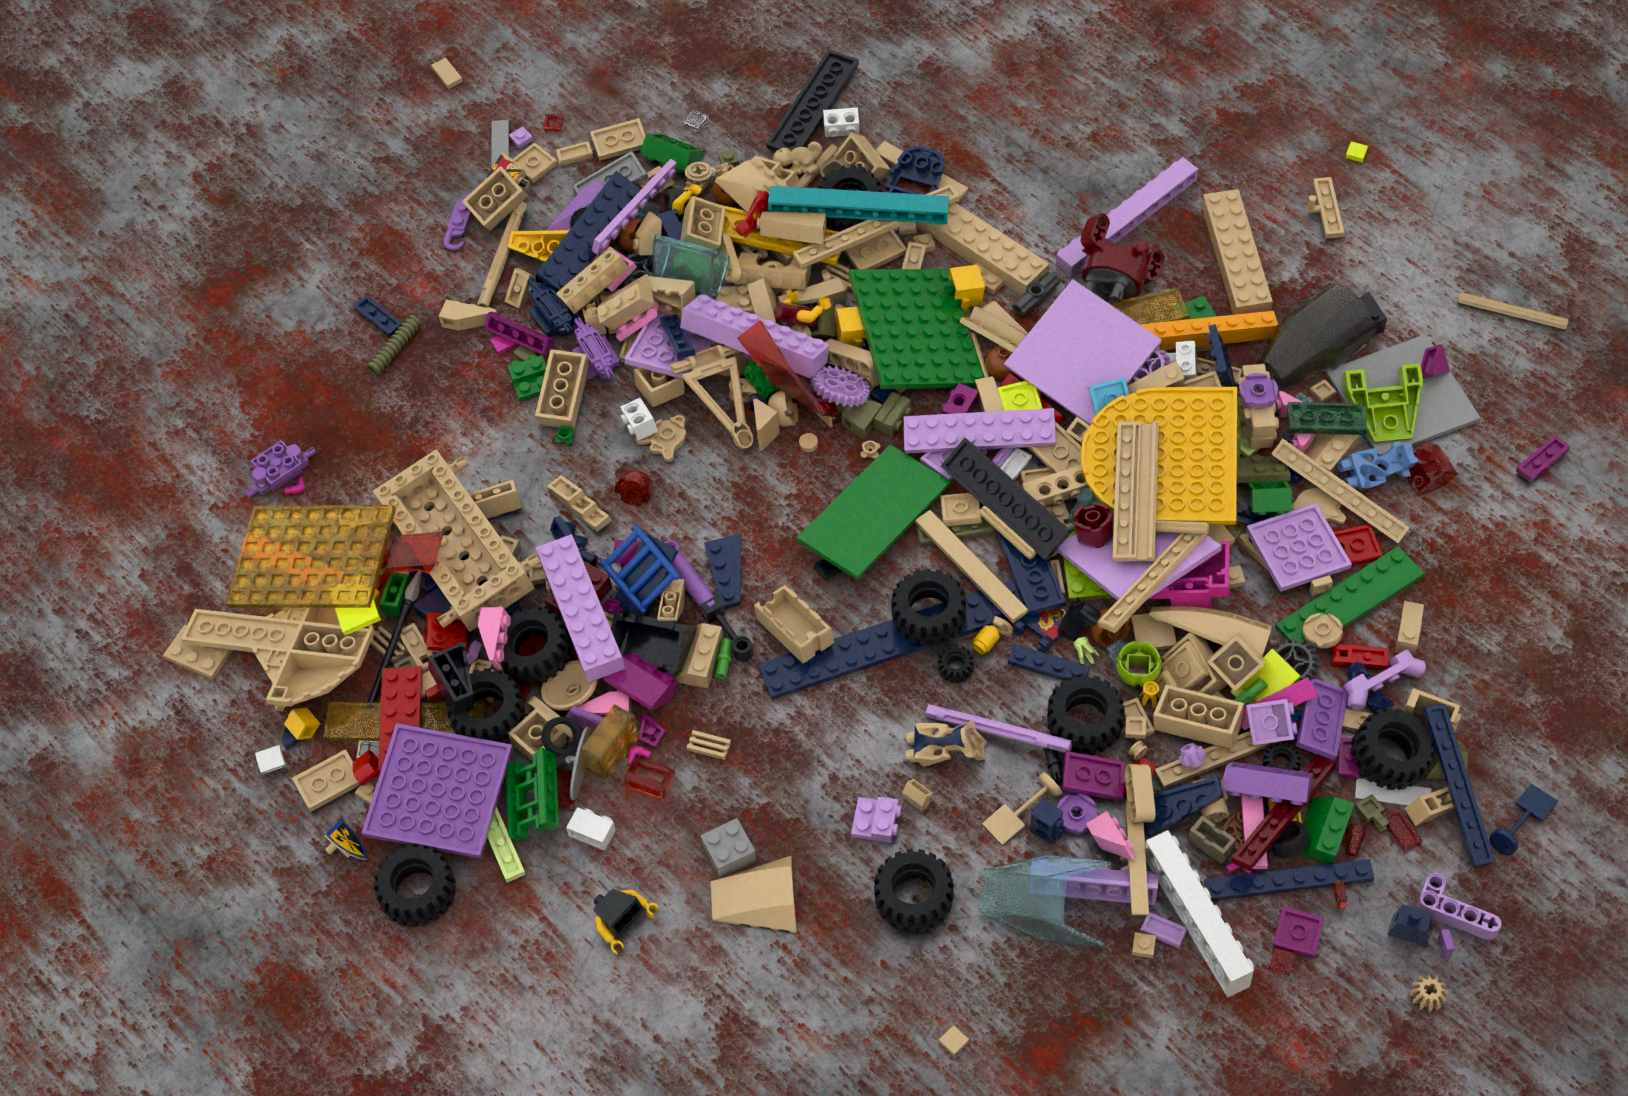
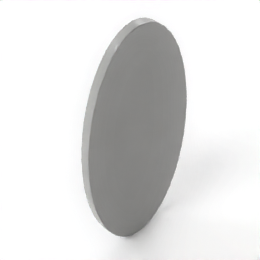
M585 727L576 757L568 755L565 758L567 766L573 768L570 786L571 800H576L583 781L590 746V727Z

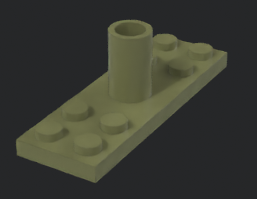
M1237 437L1236 483L1290 481L1289 467L1273 455H1254L1249 458L1240 457L1241 440Z

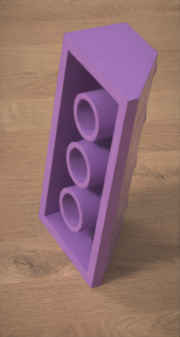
M1230 762L1226 765L1223 790L1228 791V794L1233 796H1241V793L1249 794V798L1261 799V796L1270 797L1269 800L1274 802H1282V799L1291 800V804L1303 805V802L1306 803L1309 800L1314 773Z

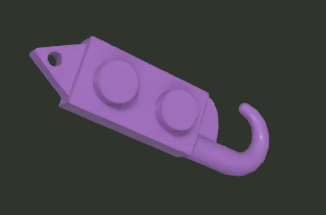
M469 194L456 202L444 238V246L448 250H458L464 244L461 241L460 244L454 246L450 242L452 237H459L466 233L473 213L462 201Z

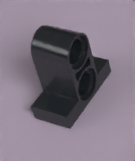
M1075 598L1071 602L1057 630L1071 641L1077 639L1080 631L1096 623L1101 612L1087 601Z

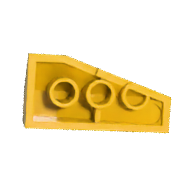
M570 230L511 231L508 248L546 262Z

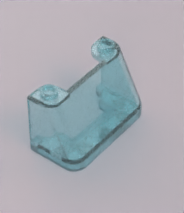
M655 234L653 241V277L694 281L695 291L701 295L717 298L729 255L709 247Z

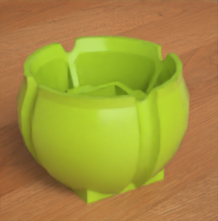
M1133 641L1126 644L1119 652L1116 660V670L1125 684L1132 687L1136 685L1143 687L1146 682H1154L1159 677L1162 661L1157 649L1153 645L1144 641L1142 644ZM1129 665L1148 666V674L1129 673Z

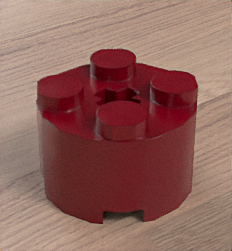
M1093 502V505L1087 507L1082 505L1075 511L1073 515L1074 526L1079 542L1100 548L1113 537V517L1107 505Z

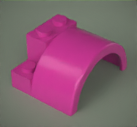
M1222 541V550L1150 597V599H1170L1171 606H1194L1212 609V597H1230V542Z

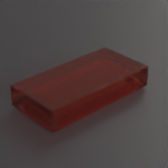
M1400 807L1383 815L1389 822L1386 825L1388 830L1404 852L1422 844L1423 840Z

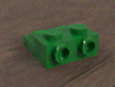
M532 355L528 360L522 362L515 360L508 366L519 402L540 396L547 367L543 355Z
M762 359L748 364L742 372L764 400L769 399L778 391L790 389L793 385L779 366Z

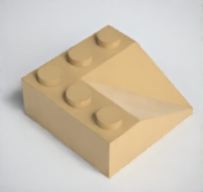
M759 159L747 160L715 179V182L747 213H749L756 202L758 191L769 193L770 186L788 187L784 181L775 175V172L770 170Z

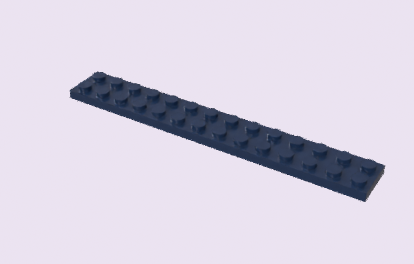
M1015 579L1004 582L1003 584L1024 605ZM981 590L965 595L966 620L964 621V626L962 630H958V635L954 638L949 637V641L980 631L985 625L993 626L995 616L1005 621L1010 620ZM941 603L915 613L925 617H932L942 613L947 606ZM889 620L835 638L834 644L823 651L817 650L815 656L805 663H802L790 653L760 663L758 666L770 698L773 700L932 647V644L922 646L920 642L916 644L910 642L909 637L905 639L901 636V632L897 631L893 620Z

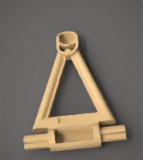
M716 345L696 352L694 356L685 357V360L670 364L671 372L674 375L687 370L690 371L681 376L684 381L727 428L736 446L740 449L749 448L753 443V434L746 424L737 356L729 359L725 358L740 351L726 345ZM729 369L736 423H733L697 380Z

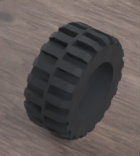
M845 165L840 166L839 170L834 168L831 170V175L826 174L823 177L824 182H820L818 185L819 189L845 190L855 188L861 191L883 192L880 181L874 177V173L871 171L866 172V168L862 166L858 169L856 165H850L849 168H845ZM826 217V227L830 226L831 230L841 232L866 220Z
M925 569L922 572L917 570L914 571L913 575L907 574L904 576V581L900 580L897 583V588L893 590L891 599L892 619L897 631L901 632V636L905 639L909 637L910 642L914 644L920 642L922 646H927V644L935 646L938 645V642H948L949 637L954 638L958 635V630H962L966 620L965 591L963 587H960V582L957 579L953 580V576L949 573L943 574L942 570L938 569L936 571ZM924 598L938 599L947 606L942 613L932 617L918 615L911 609L915 602Z
M530 607L523 608L521 612L519 610L514 612V615L510 617V626L507 628V643L504 644V660L501 662V666L511 676V679L522 684L529 682L530 685H536L539 681L541 683L547 682L548 678L556 677L558 671L562 672L565 668V662L568 663L571 656L569 653L572 652V641L559 616L552 613L549 609L544 608L542 610L541 607L530 609ZM536 635L548 636L546 645L538 653L531 656L518 655L521 645L527 639Z
M484 668V671H479V669L473 670L474 673L470 674L473 704L487 697L497 698L503 704L494 715L487 718H475L468 714L469 709L455 715L446 700V712L451 727L457 735L503 743L504 739H510L508 733L524 720L525 706L520 689L515 680L511 679V676L507 673L502 674L500 670L495 669L494 672L490 668Z
M1082 675L1081 678H1077V676L1070 677V681L1064 680L1060 683V687L1056 686L1053 694L1049 697L1047 725L1048 729H1050V734L1072 740L1070 752L1073 750L1081 754L1089 752V755L1095 754L1096 750L1102 752L1106 750L1107 745L1111 747L1115 743V739H1118L1121 735L1125 713L1123 698L1121 695H1118V690L1115 686L1110 687V682L1107 680L1101 681L1100 677L1094 676L1090 678L1088 675ZM1089 704L1100 709L1105 717L1093 725H1080L1072 721L1068 717L1067 712L1076 705Z
M1385 708L1384 711L1377 710L1364 720L1352 738L1351 755L1355 756L1353 762L1355 766L1358 765V771L1361 775L1364 774L1369 782L1372 783L1373 781L1377 783L1376 786L1381 788L1386 786L1388 790H1395L1396 788L1402 790L1414 785L1432 765L1435 749L1432 747L1434 745L1433 739L1429 737L1430 732L1422 726V721L1419 719L1417 721L1413 718L1414 715L1410 713L1405 714L1403 710L1399 709L1393 711L1392 708ZM1378 738H1388L1398 743L1404 750L1407 761L1396 760L1388 756L1382 750Z
M410 844L404 849L402 847L397 848V852L394 854L390 852L386 856L387 860L385 862L381 861L378 865L380 871L377 870L375 872L374 878L376 881L373 882L375 895L383 912L393 922L397 921L398 924L403 926L409 923L410 927H417L419 923L424 926L429 924L428 921L432 919L433 921L439 919L438 915L447 912V905H452L453 895L456 894L455 877L445 856L441 852H437L435 848L429 847L427 849L422 844H418V847ZM414 873H426L433 876L432 884L424 894L414 898H404L397 895L400 883L407 876Z
M906 849V853L896 852L894 858L889 856L885 860V865L881 864L878 868V874L875 875L874 879L875 904L877 909H879L881 917L883 919L886 918L890 926L897 925V930L904 931L905 928L909 929V933H915V930L921 929V932H925L929 926L932 928L938 926V920L944 921L947 917V912L951 911L954 899L953 878H951L949 867H945V862L942 859L936 860L935 854L931 852L925 854V850L918 849V852H913V849ZM920 878L931 884L934 892L924 902L910 904L901 901L894 894V890L900 882L906 879Z

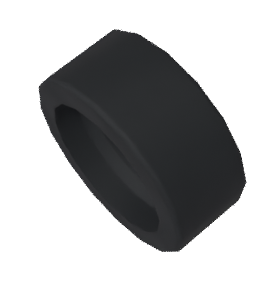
M556 717L544 725L541 739L548 751L556 755H566L578 748L582 733L578 723L573 719ZM558 724L567 725L573 733L571 743L564 748L556 747L550 739L551 730Z
M1291 821L1271 845L1273 854L1278 858L1286 859L1303 853L1310 844V838L1305 826L1301 822ZM1297 836V837H1296L1295 839H1293L1292 841H1289V842H1286V843H1281L1282 841H1284V840L1287 839V838Z

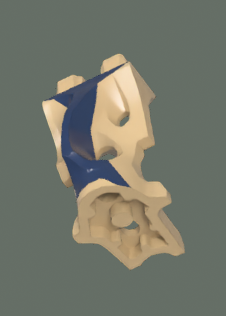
M974 721L955 728H949L947 724L916 723L915 731L907 733L906 740L908 744L914 745V749L906 751V759L911 763L918 762L923 767L951 759V755H949L950 750L962 751L967 758H975L977 761L985 760L984 748L987 745V741L976 731Z

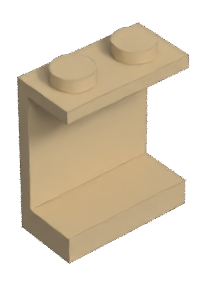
M1414 688L1404 711L1405 714H1417L1426 718L1424 713L1426 707L1445 704L1454 733L1462 715L1458 713L1460 705Z

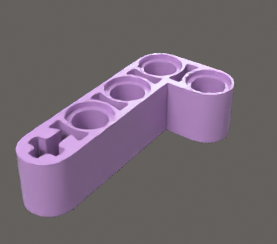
M1435 872L1427 877L1417 904L1418 908L1431 913L1432 919L1486 940L1496 938L1501 928V920L1498 916L1442 895L1446 885L1445 877L1442 874ZM1431 883L1437 884L1439 888L1431 886ZM1424 901H1429V902H1431L1433 905H1431V906L1426 905V904L1424 903ZM1444 909H1450L1453 913H1447ZM1465 917H1471L1474 921H1468Z

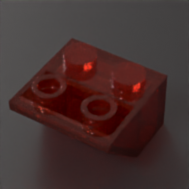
M1426 442L1413 453L1419 462L1409 469L1411 476L1406 478L1416 493L1421 496L1445 486L1458 473L1439 445Z

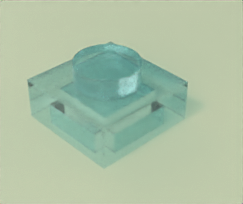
M1124 638L1107 646L1106 651L1115 663L1121 649L1128 644Z

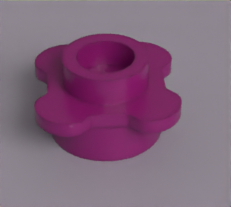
M607 599L605 604L601 605L602 609L611 614L623 611V608L620 607V601L615 599Z

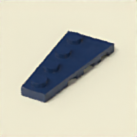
M741 534L704 542L718 597L724 604L725 609L741 605Z
M1215 776L1155 793L1156 815L1153 822H1145L1147 836L1151 838L1224 798L1220 778Z

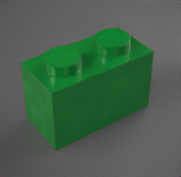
M390 572L379 603L385 617L399 618L403 604L402 601L405 599V590L411 582L409 574Z

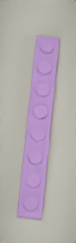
M670 159L594 239L592 247L594 253L598 255L602 249L605 250L610 241L617 238L620 230L626 228L629 219H634L639 210L645 208L650 198L653 199L659 189H663L667 180L674 177L676 170H674L675 161Z

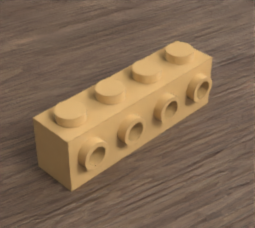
M610 247L556 294L575 314L629 267L621 256Z

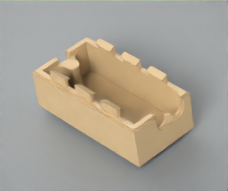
M1265 364L1243 365L1241 371L1242 378H1238L1240 386L1241 381L1246 379V376L1249 374L1263 373L1268 375L1267 378L1269 379L1270 374L1269 371H1266ZM1256 388L1255 392L1257 393L1263 392L1260 391L1259 388ZM1237 396V407H1242L1243 412H1238L1239 422H1245L1246 427H1241L1242 438L1248 437L1250 449L1271 448L1273 441L1277 439L1276 429L1279 428L1278 417L1274 416V413H1276L1275 402L1270 407L1248 408L1244 405L1240 396Z
M786 585L773 592V600L766 602L764 606L761 607L759 602L754 604L757 620L802 663L814 657L817 650L823 651L834 644L832 628Z

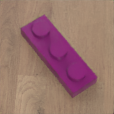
M1555 435L1517 466L1516 472L1531 483L1566 454L1570 446Z

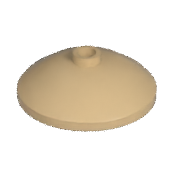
M579 660L565 663V668L562 672L558 671L556 677H550L547 679V682L543 683L541 695L544 702L550 708L569 710L573 706L578 707L594 692L597 680L588 683Z

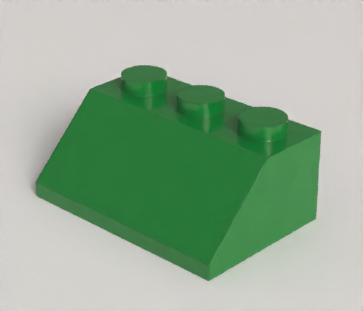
M662 133L646 134L640 154L646 156L645 159L650 161L657 160L662 166L672 159L676 162L675 170L680 173H685V169L689 164L699 162L705 153L702 149Z
M1335 796L1313 798L1303 823L1310 838V844L1300 855L1324 864H1333L1355 803Z

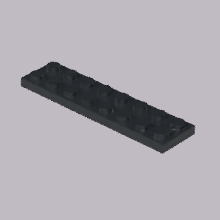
M828 49L766 143V148L775 152L780 148H788L792 152L797 147H806L824 119L823 110H830L859 65V59Z
M967 438L960 442L941 465L947 473L984 506L988 507L1044 560L1048 561L1072 533L1069 528Z

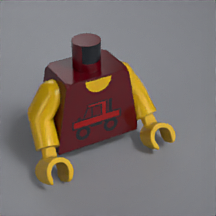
M792 289L787 290L788 299L778 303L774 310V315L777 321L817 327L818 316L823 312L822 310L831 307L830 298L820 297V306L800 305L794 303L798 301L797 290L792 293Z

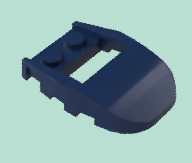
M922 146L906 149L898 158L896 166H892L890 170V177L885 185L886 192L922 194L897 187L900 179L930 186L931 189L928 193L937 190L944 172L943 156L936 150Z

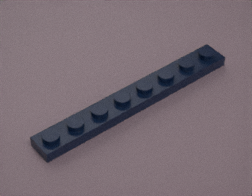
M1440 704L1426 707L1424 709L1426 720L1473 867L1494 863L1495 858L1446 705Z
M1370 859L1210 878L1204 879V886L1211 895L1210 900L1218 901L1373 882L1374 874Z

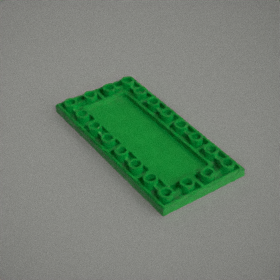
M890 444L797 536V542L856 580H859L950 486L951 481Z

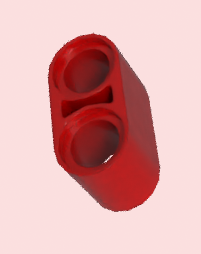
M370 750L366 751L352 763L353 775L363 786L380 774L378 758Z

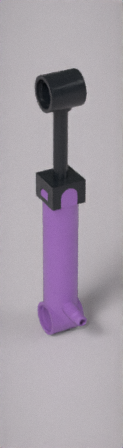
M672 540L665 541L664 543L678 550L673 567L680 574L681 577L679 579H684L685 589L701 609L704 618L709 624L716 620L733 641V654L737 661H749L753 656L751 640L746 636H737L723 617L725 615L724 604L707 587L680 551L678 543Z

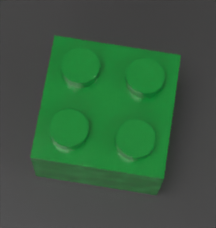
M1286 481L1247 482V505L1256 515H1266L1267 512L1285 514L1286 511H1292L1291 487Z

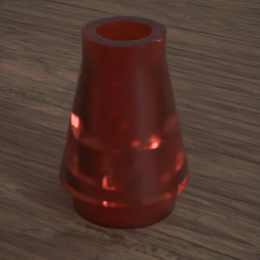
M1349 824L1346 829V855L1353 857L1358 855V851L1366 836L1363 826Z

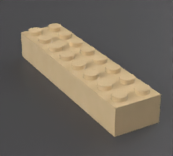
M1239 189L1203 194L1202 210L1233 315L1271 311L1273 301Z
M955 202L949 205L947 224L916 223L918 229L924 233L930 232L932 238L973 265L976 262L1003 279L1005 286L1021 296L1028 291V286L1031 283L1039 281L1049 272L1048 262Z

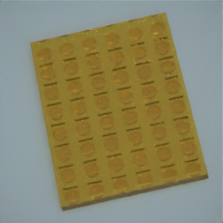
M394 505L254 506L225 604L228 608H371L396 508Z

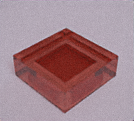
M546 114L543 130L560 132L563 115Z
M1337 880L1333 887L1336 907L1345 908L1347 895L1344 881Z

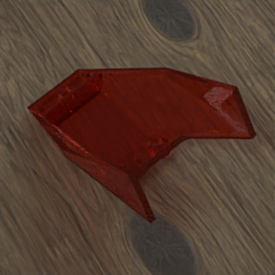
M761 320L737 338L764 372L770 384L781 389L822 416L835 418L840 416L833 401L829 403V399H822V395H816L817 391H814V395L809 392L800 379L802 377L806 378L811 385V378L795 373Z

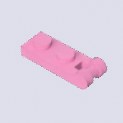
M654 301L655 306L617 328L616 338L620 342L657 317L658 303Z

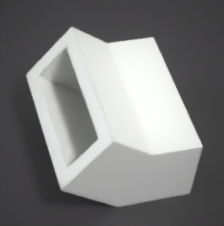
M279 745L255 753L262 775L286 767Z

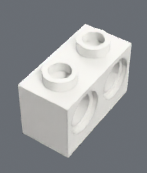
M858 107L823 110L825 137L848 136L850 133L860 135Z
M641 398L620 407L623 413L620 417L624 425H627L631 436L635 435L638 441L658 432L654 418Z

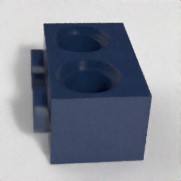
M1042 799L1031 813L1030 831L1050 845L1055 839L1058 840L1064 831L1062 829L1064 824L1063 811Z

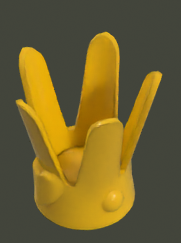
M1148 681L1144 684L1143 691L1140 696L1143 695L1142 706H1145L1148 699L1151 698L1152 706L1156 708L1157 696L1159 699L1161 698L1157 683Z

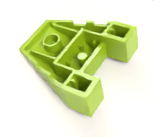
M1420 363L1401 365L1397 371L1399 386L1367 389L1364 369L1345 371L1341 376L1344 396L1374 443L1413 438L1420 392L1423 385Z

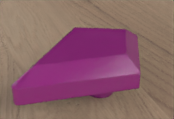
M644 713L638 740L657 748L666 732L647 713Z

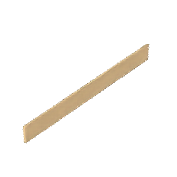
M1126 799L1127 835L1135 849L1131 851L1135 860L1129 859L1132 915H1149L1144 822H1132L1130 820L1128 800Z

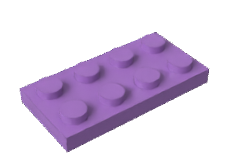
M1310 678L1317 696L1304 702L1296 747L1335 760L1338 756L1348 693L1345 689Z

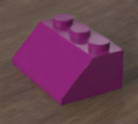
M635 653L622 657L625 669L607 675L604 678L605 682L650 710L670 703L679 683L673 679L672 675L663 673L657 669L656 665L647 663L642 660L640 655Z

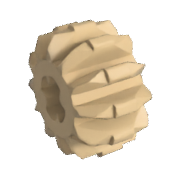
M1428 974L1425 979L1420 976L1417 982H1413L1410 996L1415 997L1413 1004L1420 1003V1010L1427 1007L1428 1012H1431L1434 1007L1438 1011L1441 1008V1004L1444 1005L1447 999L1445 997L1448 995V990L1444 989L1446 986L1445 982L1438 983V976L1433 980L1430 974Z

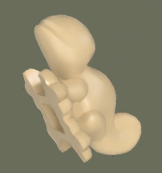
M812 141L808 148L797 147L792 152L788 148H780L775 152L773 161L780 162L782 167L793 164L789 170L796 171L797 175L803 172L812 174L818 170L814 162L821 158L822 146L818 142Z

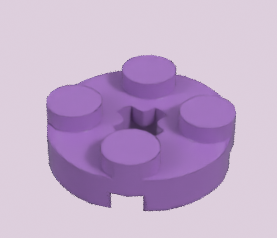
M1252 373L1246 376V379L1241 381L1239 386V396L1244 405L1248 408L1272 406L1278 393L1276 381L1267 378L1268 375L1263 373ZM1256 388H1259V390L1263 392L1257 393L1255 392Z
M1085 794L1066 795L1057 805V808L1063 811L1064 824L1062 828L1075 835H1083L1089 831L1086 823L1097 817L1095 802ZM1078 810H1080L1081 816L1074 817L1072 811L1077 812Z

